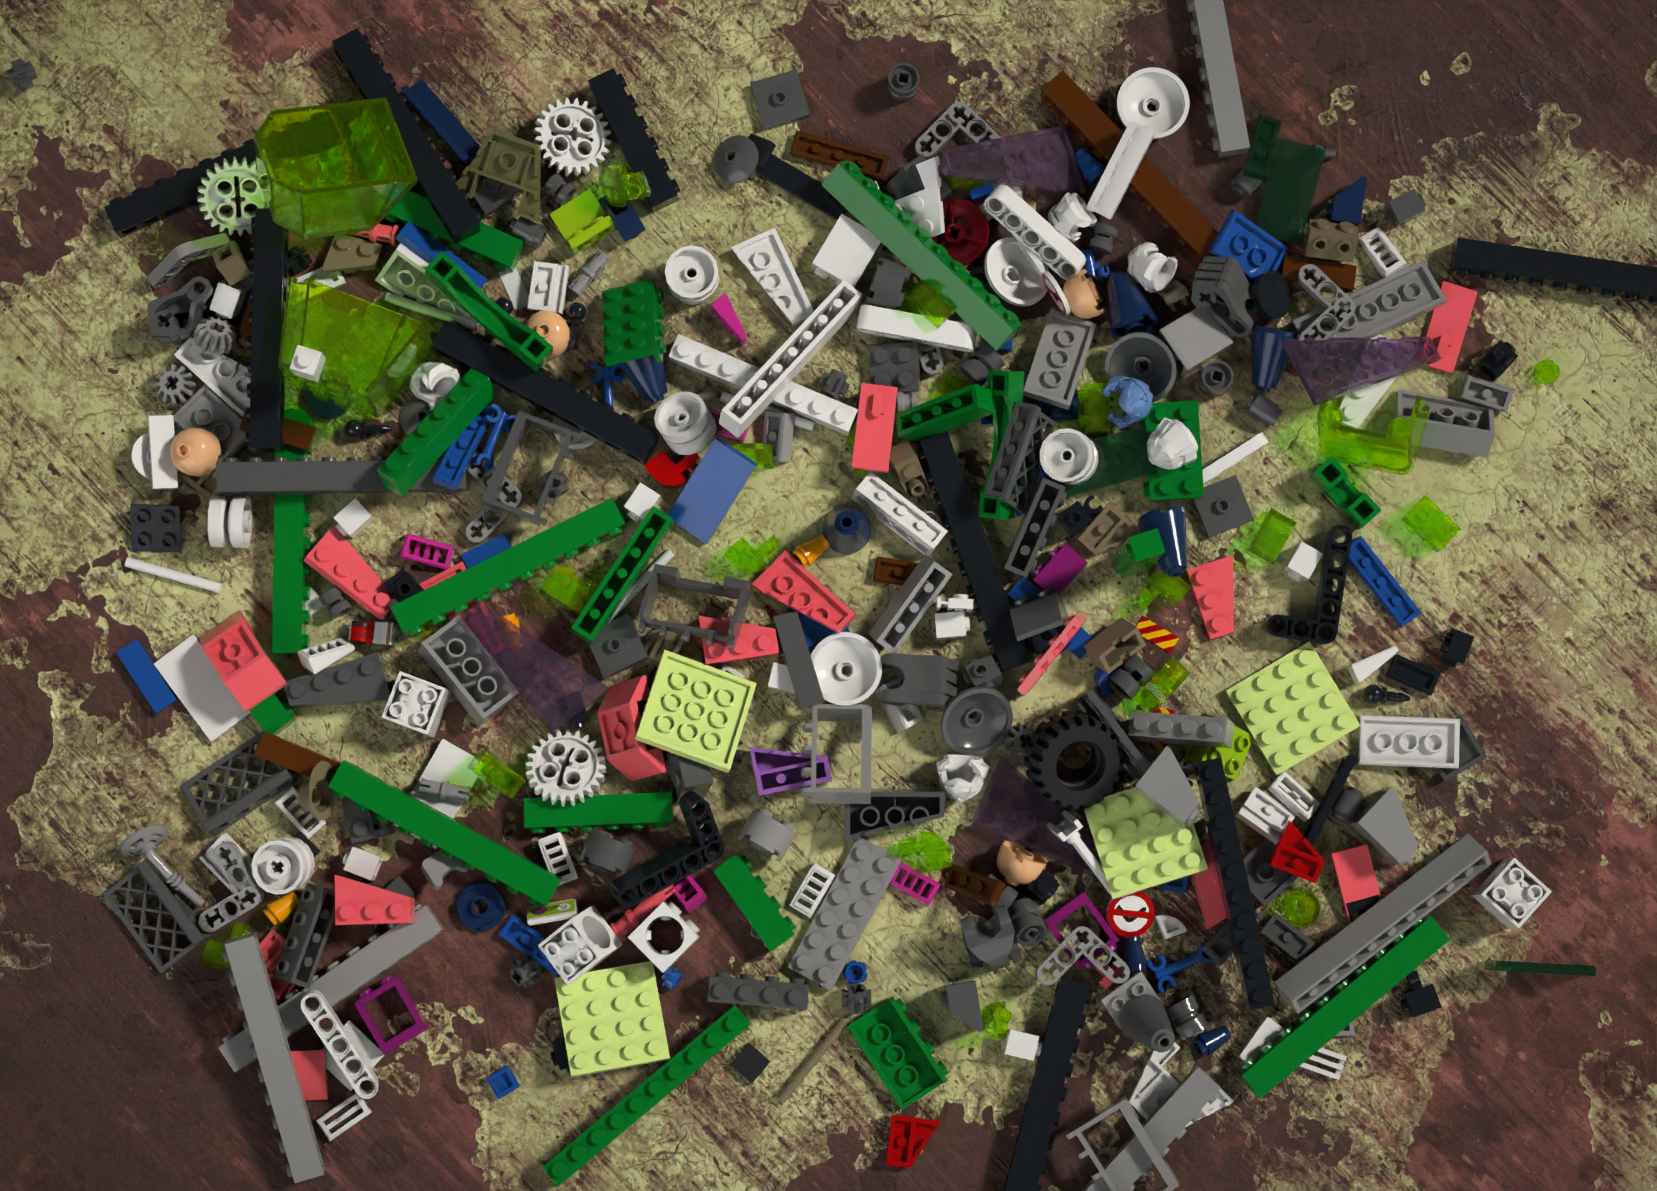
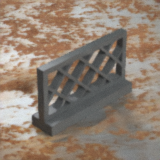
M1016 401L984 491L986 495L995 497L1017 512L1024 514L1042 466L1040 463L1042 443L1049 434L1054 432L1056 422L1042 413L1041 408L1037 405ZM1044 425H1046V428H1045V431H1044V434H1043V428H1042V427H1043ZM1036 433V440L1033 442V434ZM1026 456H1028V463H1027V464H1025V457H1026ZM1019 479V480H1020V486L1017 487V481H1016V480ZM1019 494H1021L1020 502H1019V499H1018V495H1019Z
M1095 687L1091 688L1077 699L1075 704L1080 711L1096 717L1108 726L1112 733L1118 737L1120 741L1118 745L1123 750V757L1119 758L1124 762V770L1134 781L1139 776L1145 774L1152 763L1135 740L1128 736L1129 732Z
M264 731L181 785L203 821L206 831L214 837L297 782L289 769L279 765L281 770L274 775L265 774L268 760L253 754L254 746L260 741ZM239 755L247 756L244 770L232 768L234 758ZM252 758L263 759L260 773L249 771ZM218 769L226 770L223 784L212 782L213 773ZM231 771L243 773L240 787L228 785ZM248 774L259 776L258 784L253 789L244 788ZM197 783L206 784L203 797L194 796L189 788ZM210 785L222 787L219 800L207 798ZM227 788L239 790L237 799L232 803L224 802ZM206 802L218 804L216 813L207 818L204 813Z
M145 859L137 865V868L106 891L103 896L162 974L199 944L209 939L211 935L209 932L202 930L198 917L178 890L175 891L173 887H170V883L167 884L165 882L164 876L150 860ZM139 873L145 879L144 889L133 888L134 877ZM117 890L127 891L126 903H117L112 894ZM132 892L144 893L142 907L131 905ZM149 894L157 895L160 899L159 909L147 908ZM130 909L142 910L140 924L131 922L129 919ZM147 911L158 913L157 926L145 925ZM163 914H169L174 918L173 929L162 927ZM144 929L156 930L155 944L145 941L143 938ZM161 931L173 933L171 946L160 945ZM178 934H185L191 941V944L186 948L176 947ZM159 948L171 950L170 961L165 965L158 958Z

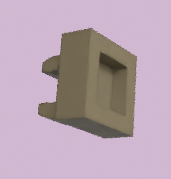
M1177 280L1167 285L1163 290L1156 292L1159 300L1166 304L1173 312L1176 311L1174 303L1178 300L1184 306L1187 305L1185 296L1189 295L1186 287Z

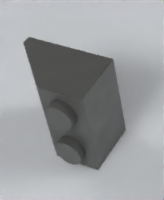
M923 153L903 167L883 187L884 191L894 201L925 189L916 164L927 160ZM941 178L940 199L945 202L951 198L952 191Z
M1047 588L1037 592L1038 597L1029 600L1028 596L1014 601L1015 605L1011 607L1010 614L1017 641L1061 626L1066 622L1069 616L1058 589L1051 591V588Z
M970 980L944 985L945 990L940 991L942 1005L948 1006L949 1011L977 1031H984L976 981Z

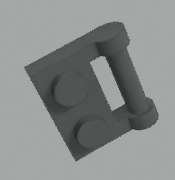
M346 797L345 800H342L352 844L395 833L394 826H391L390 822L386 824L380 821L381 829L375 830L370 809L364 812L355 807V801Z

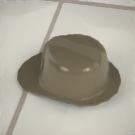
M320 761L315 765L310 777L303 781L298 792V800L302 810L312 813L318 820L329 818L334 807L333 789L328 787L334 777V773L328 761Z

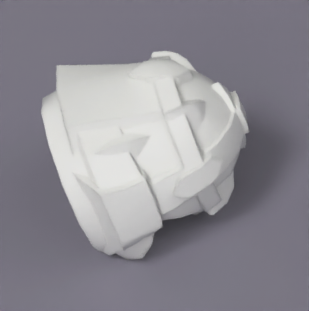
M1067 192L1048 213L1049 223L1071 243L1080 238L1081 232L1077 231L1079 227H1093L1097 219L1093 212L1085 209L1087 206L1086 202L1075 192L1072 194Z
M1145 242L1130 251L1127 272L1135 282L1140 283L1145 290L1153 293L1163 290L1170 283L1177 269L1178 260L1176 256L1167 258L1162 253H1158L1159 248L1156 247V244Z
M424 362L411 375L410 389L416 398L430 403L429 406L431 408L429 411H431L461 378L457 368H452L444 363Z
M1164 417L1156 427V430L1148 438L1147 453L1149 461L1160 468L1173 470L1197 459L1198 444L1190 430L1179 420H1171Z
M964 754L943 755V760L936 763L942 790L958 802H964L980 792L984 784V778H986L990 766L983 762L982 757Z

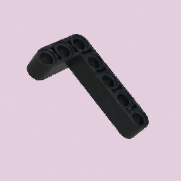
M1335 525L1327 532L1313 620L1279 614L1269 615L1263 622L1264 631L1268 635L1319 644H1329L1336 639L1352 541V532L1347 526ZM1337 529H1341L1345 533V539L1341 543L1336 542L1333 537ZM1334 553L1341 557V564L1338 567H1334L1330 563V557ZM1331 577L1337 581L1338 585L1334 591H1329L1326 587V581ZM1325 602L1332 603L1334 607L1333 613L1329 616L1325 615L1322 611V606ZM1277 618L1281 622L1282 627L1278 632H1273L1270 629L1272 619ZM1298 622L1303 623L1306 627V631L1302 636H1297L1294 632V626ZM1322 626H1326L1330 630V635L1326 640H1322L1318 635V631Z
M686 792L682 795L679 802L691 838L616 878L609 885L610 896L622 907L629 908L717 861L724 854V844L710 805L696 792Z

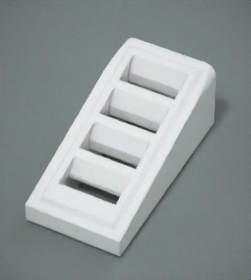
M1379 226L1358 239L1383 279L1406 269V261ZM1379 237V242L1372 246L1369 245L1370 242ZM1383 246L1385 247V249H1383L1382 251L1378 252L1377 254L1375 253V251ZM1390 254L1391 257L1382 262L1381 259Z
M341 637L302 649L297 654L302 666L316 674L354 651L355 647Z
M1397 646L1390 647L1349 665L1347 668L1354 683L1362 682L1398 652Z
M292 785L274 803L301 833L309 839L326 824V821L317 819L307 830L303 827L314 816L312 813H309L299 822L297 818L304 813L302 808L294 814L290 812L299 804V791ZM295 795L297 798L286 807L284 803Z
M562 832L537 840L549 872L556 875V873L570 869L571 873L562 876L561 878L563 879L559 885L578 879ZM559 841V846L547 850L546 845ZM563 851L564 855L550 859V854ZM566 859L567 864L554 869L552 864Z
M813 863L789 906L811 918L834 879L835 874ZM816 872L825 877L827 881L823 883L812 875ZM812 881L822 887L821 891L819 892L807 885L808 882ZM804 889L816 895V900L804 895ZM801 898L812 904V907L809 909L797 901Z

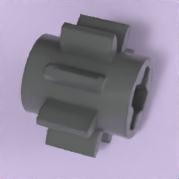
M22 58L10 62L12 68L7 70L14 87L20 85L23 90L33 87L32 81L37 78L31 62L24 63Z
M832 369L829 374L824 372L819 381V384L823 386L821 392L834 399H837L839 394L845 396L850 387V384L846 382L848 376L835 369Z
M551 471L540 478V481L543 483L539 486L542 493ZM563 471L559 472L558 475L565 477L564 483L555 480L549 496L551 495L553 499L559 498L569 490L566 484L570 481Z
M525 955L512 963L514 968L511 969L510 976L516 985L521 986L523 984L524 988L527 989L540 981L538 976L541 974V967L535 959L528 960V957Z
M861 983L850 984L847 990H842V1007H847V1010L853 1014L863 1013L866 1007H871V990H866V987Z

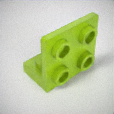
M590 189L550 213V217L575 255L616 230L611 217L607 216Z
M1203 713L1201 714V716L1215 717ZM1234 725L1232 748L1188 745L1184 757L1192 763L1222 758L1225 776L1236 780L1254 738L1252 734Z

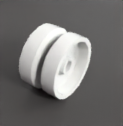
M692 245L681 247L672 253L666 263L665 276L668 289L674 298L682 303L691 305L704 303L718 289L720 278L717 262L712 254L704 248ZM693 272L696 273V276L693 277V278H691V277L688 276V275H692Z
M679 392L669 396L662 401L654 417L655 426L673 452L680 455H692L702 451L711 443L717 429L715 419L708 411L704 401L699 395L692 392Z
M1071 428L1059 429L1049 434L1043 441L1040 449V463L1044 472L1052 479L1066 485H1079L1087 481L1094 474L1098 465V451L1094 442L1080 431ZM1072 454L1070 460L1065 459L1066 456H1070Z
M213 494L208 509V537L211 547L225 548L230 541L234 548H248L251 541L253 522L250 496L235 495L230 501L228 495Z
M288 836L277 838L260 846L253 856L251 867L253 877L258 886L266 892L278 895L289 893L307 884L313 875L315 862L314 855L306 843L301 839Z

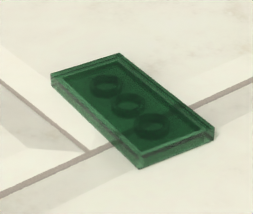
M1278 138L1255 223L1257 226L1276 239L1301 245L1326 152L1325 149Z
M1144 425L1092 439L1091 441L1094 442L1098 451L1097 468L1087 481L1079 485H1066L1059 482L1060 485L1066 487L1064 491L1067 493L1066 498L1158 474L1156 465H1153L1148 459L1147 441L1149 434L1147 426ZM1072 454L1070 456H1066L1065 459L1070 460Z
M1485 961V970L1596 976V967L1588 965Z

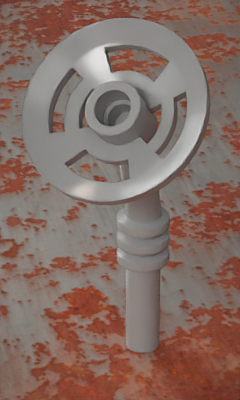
M154 825L145 827L123 840L120 845L123 854H142L146 856L164 876L165 882L167 884L170 883V887H173L175 891L179 890L198 908L202 906L205 900L185 883L186 880L181 878L180 874L177 875L176 871H172L155 852L156 847L168 837L169 832L165 826ZM135 841H137V844L135 846H131Z

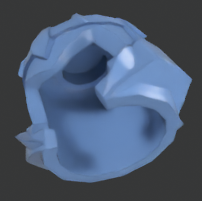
M1122 375L1112 377L1103 391L1105 397H1109L1110 393L1119 390L1121 393L1119 405L1123 409L1122 415H1115L1112 412L1107 415V418L1120 428L1130 427L1144 419L1153 407V395L1149 391V386L1136 378Z

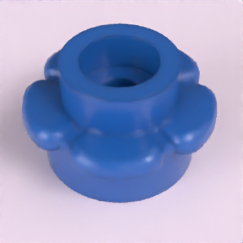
M855 960L847 963V967L843 970V976L848 980V983L864 982L867 978L866 965ZM854 970L858 971L857 975L853 974Z
M669 968L661 977L663 988L667 987L671 991L679 984L683 978V975L678 971L679 968L674 970Z

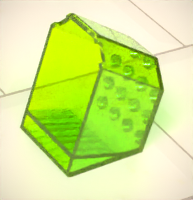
M386 97L271 110L254 136L258 181L272 220L302 239L373 230L418 181Z
M290 277L287 286L278 363L283 376L287 379L286 382L313 392L312 396L321 401L330 399L336 401L335 405L342 409L349 410L350 407L356 409L358 414L365 418L371 419L372 416L380 418L409 383L411 375L417 367L426 362L434 352L431 346L433 342L426 324L314 280L305 278L304 282L300 283L297 282L298 279L295 277ZM297 345L320 351L326 358L318 382L296 376L290 370Z

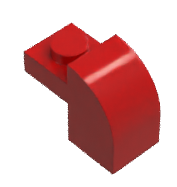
M662 450L645 463L644 467L660 486L668 489H678L686 486L687 480L683 475L694 473L701 458L697 453L687 455L674 465Z

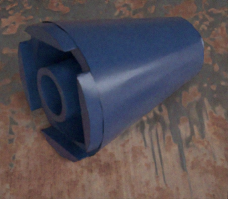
M1123 270L1112 272L1106 281L1112 338L1118 340L1119 336L1132 332H1151V326L1153 324L1157 326L1158 320L1128 272Z
M1253 324L1251 384L1256 385L1255 390L1270 393V388L1276 389L1297 346L1300 334Z
M654 355L620 363V366L644 401L650 400L651 404L665 399L664 394L668 393L663 362L657 363Z
M840 506L833 509L826 516L823 522L822 533L833 551L840 554H853L861 550L869 541L871 525L868 517L860 509L853 506ZM844 523H849V524H851V526H850V527H845V526H843V524H844Z
M1169 506V511L1161 512L1160 508L1145 513L1139 517V523L1137 522L1141 533L1158 528L1165 553L1157 563L1164 575L1175 578L1183 575V571L1187 569L1186 514L1181 507Z

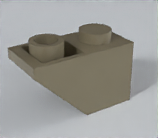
M231 241L211 252L216 267L230 286L250 275V268L239 242Z
M906 440L891 447L889 461L908 501L930 492L931 490L918 457L909 442Z

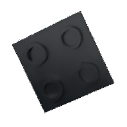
M130 504L132 551L181 553L180 519L183 518V509H180L179 505Z

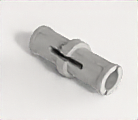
M598 250L587 265L581 267V272L568 288L580 297L592 281L598 279L597 275L611 259L605 253Z
M422 778L420 781L422 786H419V794L439 796L442 800L450 798L465 802L469 801L470 796L467 794L471 792L470 786L449 784V781L446 780L438 782Z

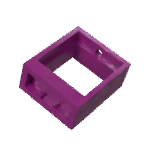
M1081 892L1044 919L1046 927L1060 944L1064 937L1055 925L1084 904L1109 939L1104 943L1112 951L1117 948L1115 943L1119 939L1085 892ZM1101 947L1096 948L1093 952V958L1095 959L1101 953L1106 956V950ZM1063 948L1064 952L1071 960V951L1067 948ZM1086 957L1081 960L1078 958L1073 963L1077 969L1083 967L1084 970L1094 965Z
M392 975L379 982L381 987L373 992L369 988L358 995L360 1000L354 1003L384 1055L430 1028L401 977L393 978ZM396 987L416 1024L386 1042L365 1004Z

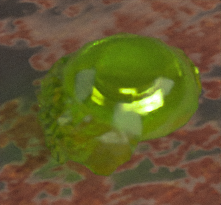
M1298 887L1293 889L1284 898L1283 911H1285L1284 915L1290 924L1295 927L1307 928L1316 922L1320 914L1321 904L1312 891L1304 887Z
M1002 1002L990 1003L984 1007L982 1012L984 1032L990 1039L995 1041L1006 1037L1008 1032L1007 1023L1012 1015L1005 1008L1006 1004Z

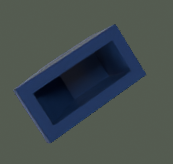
M1362 176L1337 194L1331 203H1327L1325 217L1329 218V222H1350L1359 227L1361 224L1367 177Z
M619 188L598 199L607 216L611 217L617 232L625 242L638 237L641 232L646 230L634 207Z

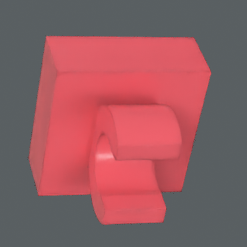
M1113 964L1110 967L1114 971L1112 975L1114 978L1118 977L1123 969L1117 968ZM1094 966L1093 968L1102 975L1097 982L1107 989L1112 981ZM1103 966V969L1106 971L1108 966Z

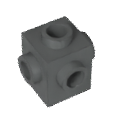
M990 654L981 659L974 658L964 666L962 680L967 689L978 686L995 689L1002 682V673Z

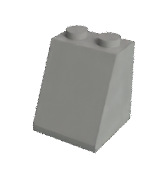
M1205 306L1192 310L1160 329L1157 334L1174 352L1177 361V372L1182 379L1230 348L1233 344L1231 340L1233 339L1232 334L1208 313Z
M1166 746L1136 784V792L1184 828L1187 824L1192 826L1200 815L1198 810L1200 802L1172 750Z
M1393 787L1384 788L1357 815L1350 825L1391 865H1403L1404 863L1407 865L1416 856L1414 851L1419 846L1396 790Z

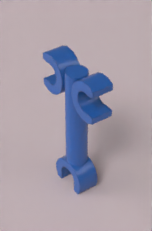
M597 364L590 365V370L599 371V376L597 378H590V382L598 384L603 381V401L613 406L612 379L618 383L625 381L624 376L618 377L615 375V371L622 369L620 364L612 365V367H601Z
M496 404L487 406V408L493 411L494 415L493 417L486 415L482 419L487 423H495L482 453L476 455L473 459V464L479 465L483 458L486 463L483 469L485 471L490 470L494 465L491 455L502 430L509 434L511 431L509 422H514L516 419V415L508 416V414L501 412V408Z
M1205 944L1198 948L1197 953L1167 966L1166 959L1162 954L1159 955L1161 964L1158 967H1154L1151 960H1147V966L1150 970L1154 971L1158 980L1157 988L1161 993L1165 992L1162 987V983L1165 980L1170 981L1173 988L1176 987V981L1170 975L1199 962H1213L1210 957L1204 958L1202 955L1203 950L1201 948Z

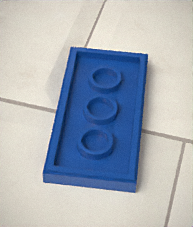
M714 438L668 513V516L673 518V522L707 544L754 471L757 463L720 438Z

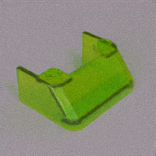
M1327 379L1317 416L1318 449L1320 454L1326 460L1333 456L1338 463L1397 475L1410 473L1415 465L1430 411V406L1422 397L1417 396L1411 419H1394L1389 424L1386 434L1341 426L1343 414L1338 407L1342 390L1332 379Z

